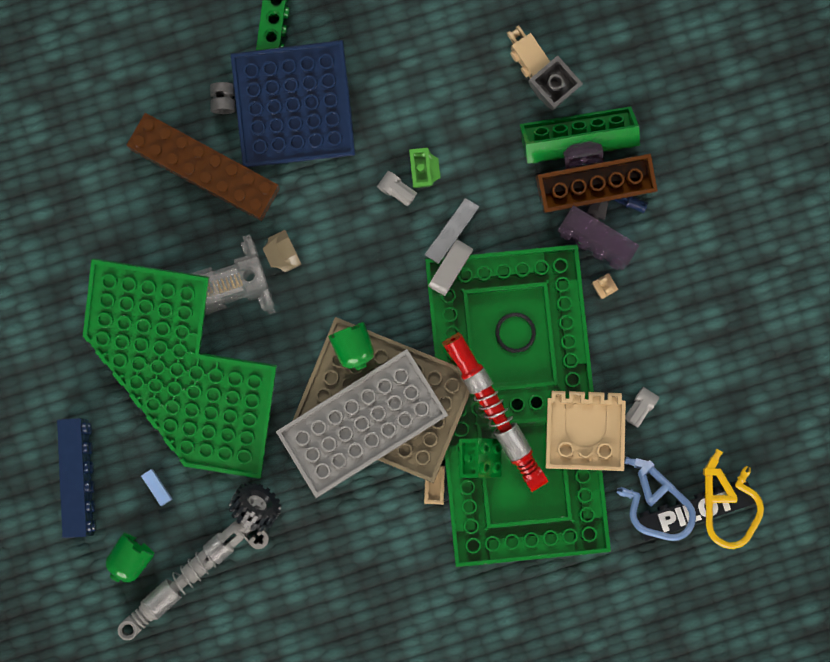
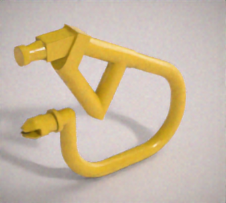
M716 449L706 467L703 468V475H705L706 529L710 538L719 546L727 549H737L747 544L762 520L764 505L759 494L743 484L746 483V479L751 473L750 467L746 472L748 468L746 466L742 469L740 476L737 477L738 480L735 486L755 500L757 505L756 516L745 536L739 541L727 542L716 535L713 529V503H737V495L722 469H715L720 456L723 454L722 451ZM713 475L717 476L727 495H713Z

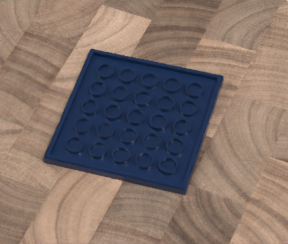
M343 40L230 54L243 166L249 168L356 155Z

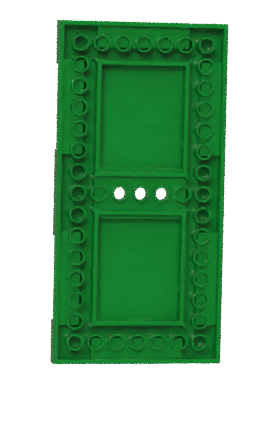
M578 245L470 255L446 296L428 287L435 358L457 366L445 350L442 342L458 332L462 334L478 364L484 367L492 380L493 385L491 386L494 391H498L497 396L500 400L503 399L504 408H508L505 412L506 417H513L509 422L517 423L533 451V458L537 462V466L545 474L548 483L531 492L522 478V474L517 468L518 466L511 463L503 448L501 451V477L460 478L459 439H497L494 434L496 427L489 426L491 419L484 417L485 412L479 409L480 404L474 400L475 395L470 394L445 455L455 566L463 567L611 552L602 470L545 468L547 398H551V391H565V399H569V391L585 392V399H588V392H594ZM443 257L439 264L432 259H425L428 286L445 257ZM510 313L526 315L532 320L536 329L533 344L527 350L520 353L504 350L496 339L495 330L499 320ZM517 316L510 317L501 324L499 336L507 347L519 349L529 343L532 330L525 319ZM532 398H540L542 405L539 408H534L531 405ZM514 399L522 401L523 406L520 410L513 409L512 401Z

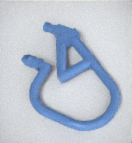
M626 457V465L629 464L634 466V468L640 469L638 476L648 505H654L669 491L689 512L688 524L680 533L668 534L644 527L637 518L640 493L623 487L617 488L618 491L616 493L618 495L629 497V499L633 498L630 507V519L634 527L643 534L668 541H677L687 537L693 530L696 521V512L692 503L655 468V465L650 460ZM648 473L662 485L653 495L646 476Z

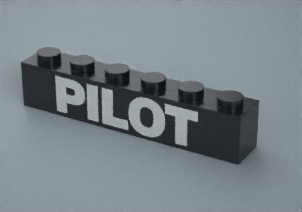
M737 480L732 481L730 484L737 495V503H713V518L756 504L755 500L750 495L736 488ZM746 481V483H743L744 485L750 487L748 481ZM722 485L713 488V495H727ZM705 491L694 494V498L689 500L696 512L695 524L706 521ZM677 500L675 501L676 505L669 507L668 504L657 507L658 511L651 513L650 510L639 513L640 517H638V520L646 528L671 533L686 528L689 521V512ZM640 532L643 541L656 538Z

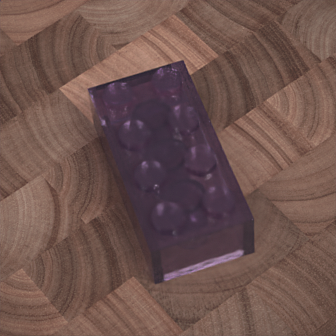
M574 205L558 229L561 237L568 241L572 239L577 242L576 245L582 250H590L595 258L599 260L605 259L610 262L609 266L615 270H623L640 246Z

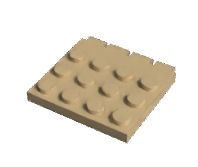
M551 391V398H547L545 468L624 471L626 401H622V393H608L607 400H604V392H588V399H585V392L569 391V399H565V391Z

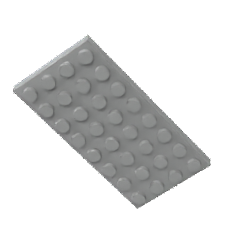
M406 349L285 425L276 433L312 493L318 498L449 415L409 350Z

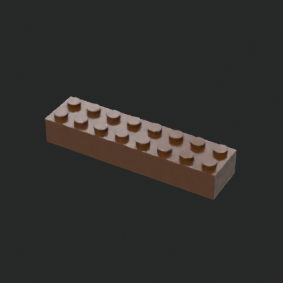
M144 113L126 145L136 154L261 222L280 190L278 184L147 113Z

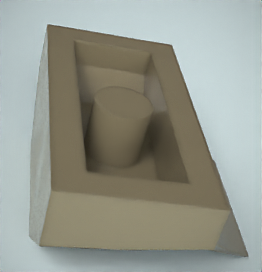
M286 230L268 238L263 251L271 267L279 268L285 273L302 265Z

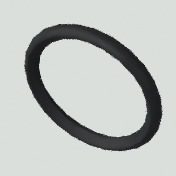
M510 313L499 320L495 335L497 342L504 350L520 353L527 350L533 344L536 329L532 320L526 315ZM510 317H521L531 326V339L522 348H509L500 339V326Z

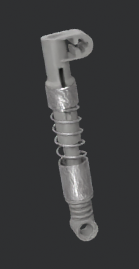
M236 519L222 533H217L208 543L203 545V550L196 552L193 559H188V563L185 566H180L181 575L173 572L174 581L165 579L161 585L156 587L152 593L141 601L139 609L132 612L119 625L118 635L120 638L132 640L142 631V628L146 627V624L150 623L149 621L158 620L161 615L181 600L182 595L179 591L186 595L183 588L187 584L193 588L190 581L193 584L197 580L201 581L200 578L205 573L209 574L208 571L213 566L216 567V563H222L227 556L232 554L234 547L244 538L253 548H264L269 540L267 531L264 529L262 532L257 531L256 534L258 536L263 535V542H255V535L250 538L247 536L252 532L251 527L244 528V524H238ZM233 533L236 534L229 542H224ZM131 625L134 630L133 633H126L124 626Z

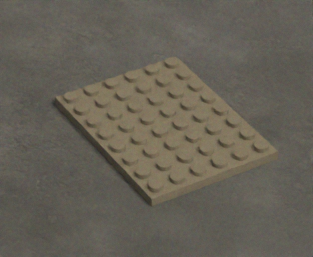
M335 317L328 336L355 325ZM367 330L374 348V356L366 363L367 367L356 371L355 367L348 369L340 364L327 336L293 420L408 349L449 416L378 460L434 483L470 396V392L462 380V372L459 367Z

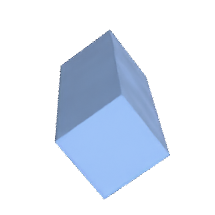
M153 469L141 475L160 506L172 500V497Z

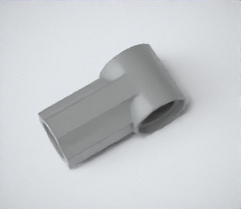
M387 171L377 185L382 192L388 196H393L407 207L417 195V192L402 183L401 179L390 171Z
M642 387L634 399V404L625 415V420L638 428L660 397Z

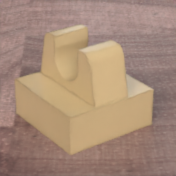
M609 273L592 282L600 299L618 290Z

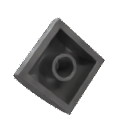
M556 56L529 80V84L537 97L552 110L583 85L559 56Z

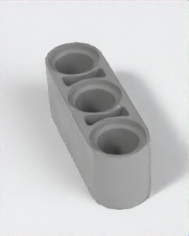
M456 239L428 287L446 296L471 255L473 248Z

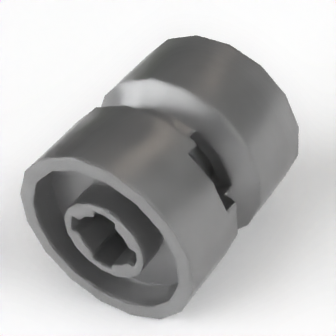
M228 82L212 83L210 85V95L213 97L210 101L211 112L216 114L234 113L235 100L232 99L235 96L234 84Z

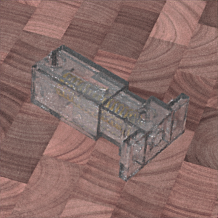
M251 235L243 236L244 242L241 245L246 256L235 259L234 265L216 271L209 267L191 273L210 277L205 315L226 309V303L245 297L249 301L258 298L263 311L266 310L269 314L276 312L255 242ZM249 275H255L253 280L247 281Z

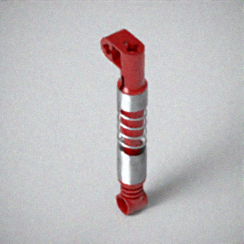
M458 332L443 341L442 344L462 372L461 377L470 394L475 395L474 400L479 402V409L484 410V417L491 419L489 426L496 427L494 434L511 463L518 466L517 468L520 470L522 478L530 491L533 492L547 484L548 480L541 468L537 466L538 464L532 455L533 451L517 423L509 422L513 417H506L505 412L508 408H504L502 404L503 399L500 400L497 396L498 391H494L491 386L493 385L492 380L484 367L478 364L462 334Z

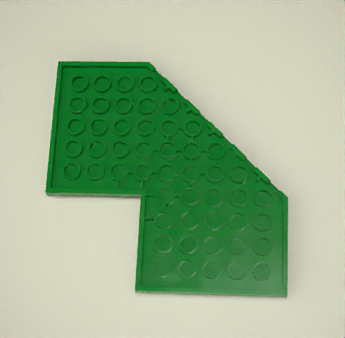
M91 259L83 337L92 345L95 353L113 372V376L127 390L130 398L138 408H141L148 421L162 435L165 443L176 453L184 467L261 479L277 365L200 353L210 277Z

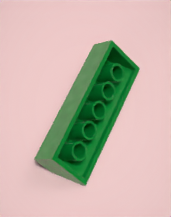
M631 106L520 124L527 164L640 146L639 124Z

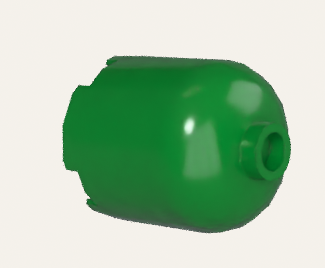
M364 322L328 336L340 364L345 368L355 367L356 371L367 367L366 363L374 356V348Z
M125 532L120 536L106 558L105 565L111 573L110 578L116 582H120V580L123 582L136 580L153 559L155 553L145 543L140 545L135 542V536Z

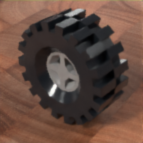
M246 482L244 485L241 484L229 502V511L233 512L231 516L237 518L236 522L238 524H244V528L251 527L252 531L257 529L258 532H262L263 529L266 531L269 527L271 528L280 514V500L275 498L276 494L274 492H269L271 489L268 487L265 489L262 484L257 486L255 482L251 484Z

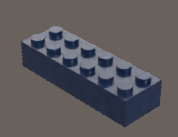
M82 418L57 420L62 538L93 536L97 525L96 520H93V512L96 510L95 501L92 500V493L95 491L94 481H91L94 465L93 462H90V454L93 453L92 442H89V435L92 434V425L87 419Z

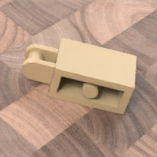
M516 26V29L512 32H507L509 39L513 43L511 47L512 52H510L513 60L520 63L524 76L531 79L550 60L531 33L526 36L520 26ZM518 36H520V37L522 38V39L519 40V41L516 40V38H517Z

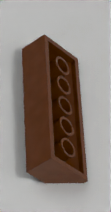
M651 154L536 176L539 197L544 213L658 191Z

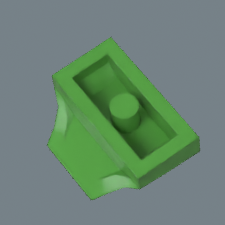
M428 148L409 150L413 188L432 186L436 180L440 179L439 159L432 155Z

